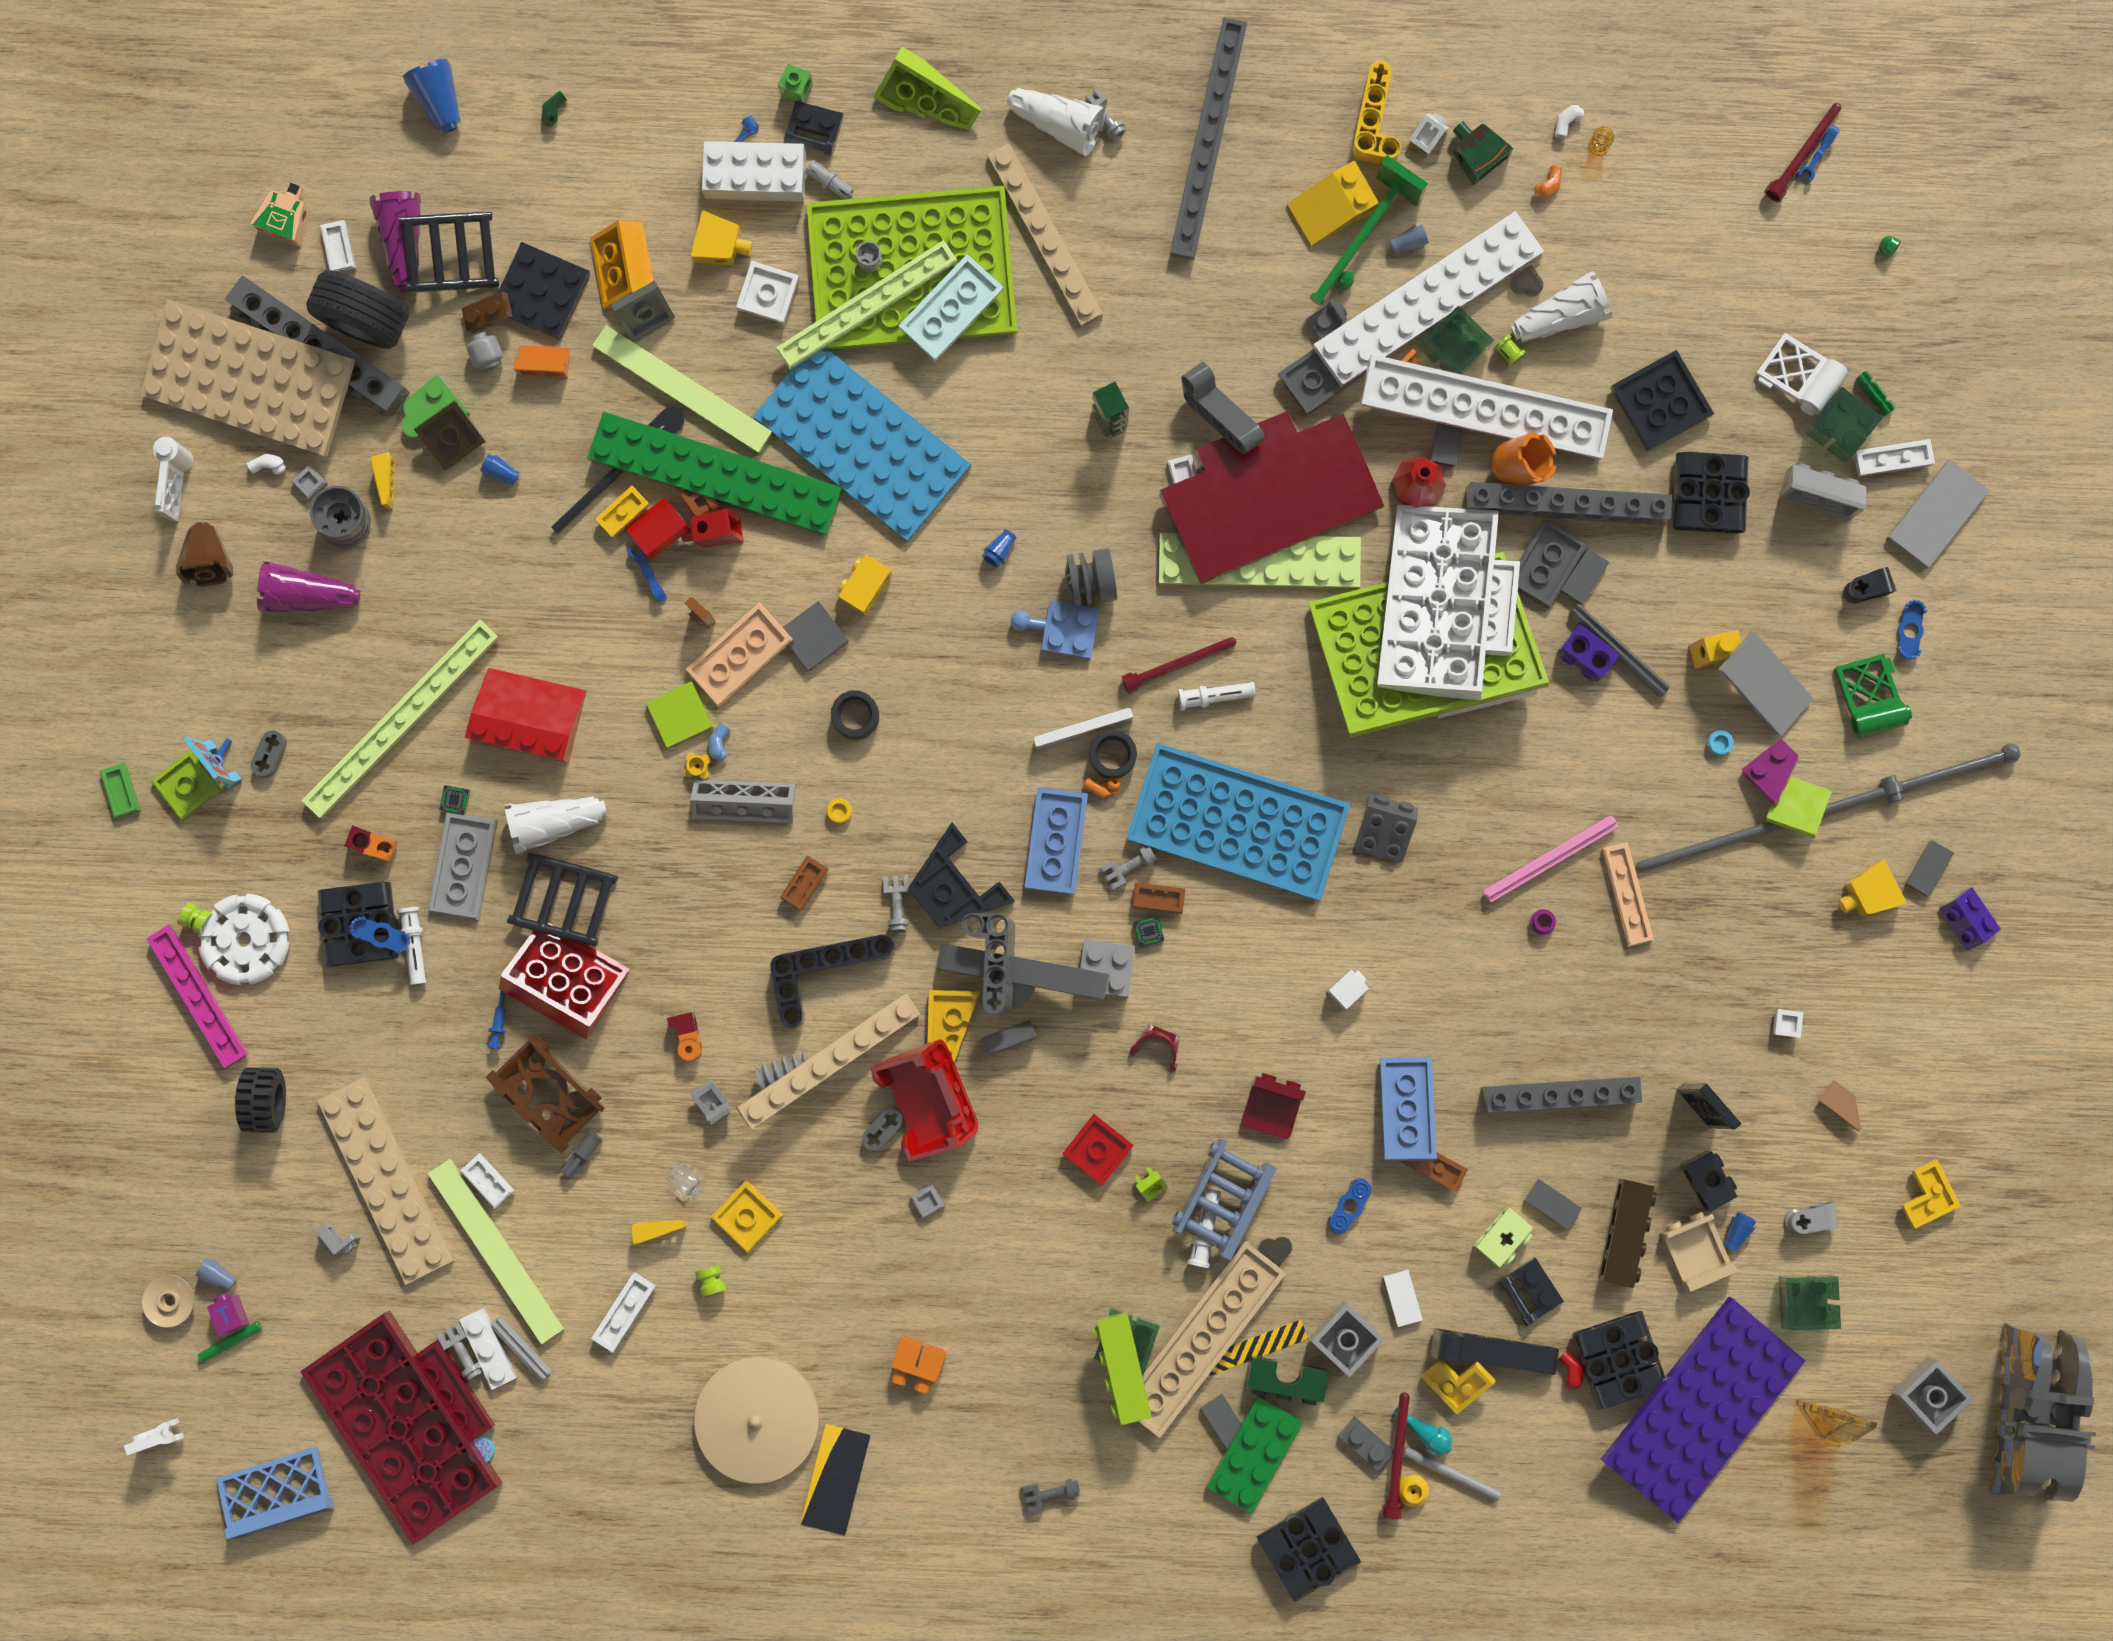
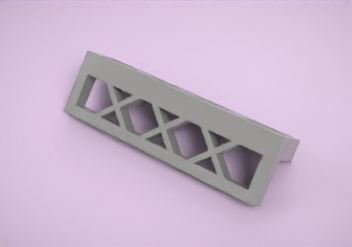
M694 780L690 799L692 819L793 823L795 784ZM699 789H710L712 791L708 794H698ZM728 790H735L737 793L734 795H726L724 792ZM753 791H760L761 793H763L759 796L750 795V793H752ZM779 792L789 793L788 798L777 797L775 794Z

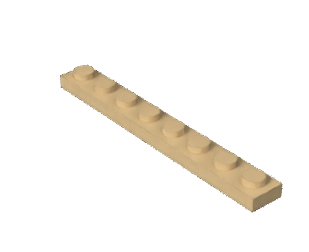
M1010 143L988 153L987 157L1002 185L1005 186L1008 196L1080 327L1102 317L1103 313Z
M904 993L736 1107L737 1111L749 1129H753L920 1015L919 1011L908 994Z

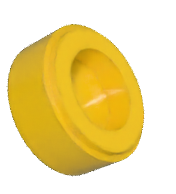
M834 799L827 806V816L835 824H844L852 816V807L845 799Z

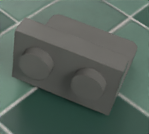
M1370 793L1366 804V812L1355 841V849L1366 854L1401 863L1417 823L1418 808L1406 801L1397 802L1391 800L1386 795Z

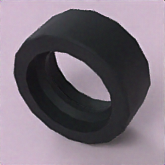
M850 690L842 693L834 701L831 708V720L835 729L842 736L849 739H863L876 729L879 723V709L875 700L869 694L860 690ZM852 700L864 702L870 711L868 723L858 730L847 728L840 718L842 707Z
M1115 729L1106 730L1097 735L1091 743L1089 750L1090 764L1095 772L1102 777L1109 779L1121 778L1128 774L1135 766L1137 758L1136 745L1125 732ZM1107 740H1118L1127 748V761L1120 768H1106L1099 761V748Z

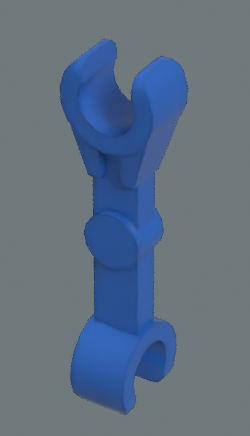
M1832 125L1828 129L1820 144L1821 147L1817 149L1813 156V160L1809 166H1804L1798 171L1797 179H1799L1802 172H1807L1810 176L1806 184H1809L1814 179L1815 171L1813 168L1824 155L1825 149L1828 148L1840 132L1839 128Z
M629 547L628 554L640 565L642 573L652 588L651 591L657 601L665 600L667 596L661 585L657 582L653 570L647 563L646 554L641 549L640 553L635 555Z

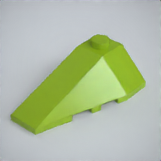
M903 46L873 97L895 111L903 112L905 110L916 113L921 118H926V116L940 120L941 123L966 130L971 129L982 110L929 63Z

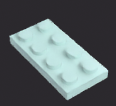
M967 254L899 325V329L936 362L1004 291V287Z

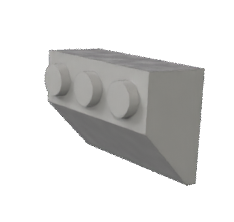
M1797 463L1786 470L1779 498L1851 520L1866 508V486L1860 485L1858 480L1852 478L1840 479L1835 477V474L1832 472H1817L1811 470L1809 465Z

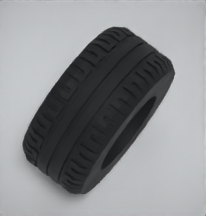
M325 270L318 275L309 295L310 297L306 302L308 313L320 322L347 336L383 349H391L397 345L409 318L408 307L397 298L369 283L332 270Z

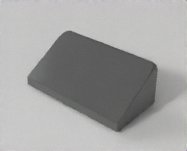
M1027 1020L983 1037V1041L988 1055H993L1036 1039V1034L1031 1021Z

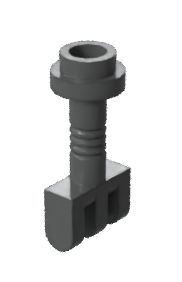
M1068 1479L1065 1481L1066 1486L1040 1491L1038 1483L1020 1487L1021 1493L1032 1491V1495L1023 1497V1502H1034L1035 1504L1025 1508L1026 1514L1044 1510L1043 1501L1068 1496L1070 1501L1076 1500V1497L1080 1496L1077 1480L1072 1481V1479Z

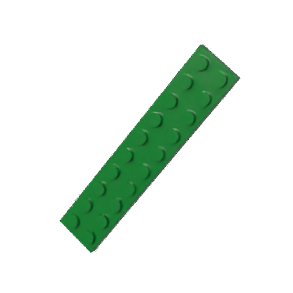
M604 411L587 456L589 461L670 487H677L686 492L700 494L702 497L706 496L715 499L717 502L824 536L828 534L842 493V487Z

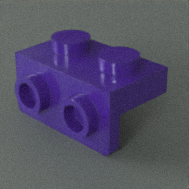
M1973 887L1966 889L1951 902L1939 908V911L1966 950L1985 943L2001 930Z

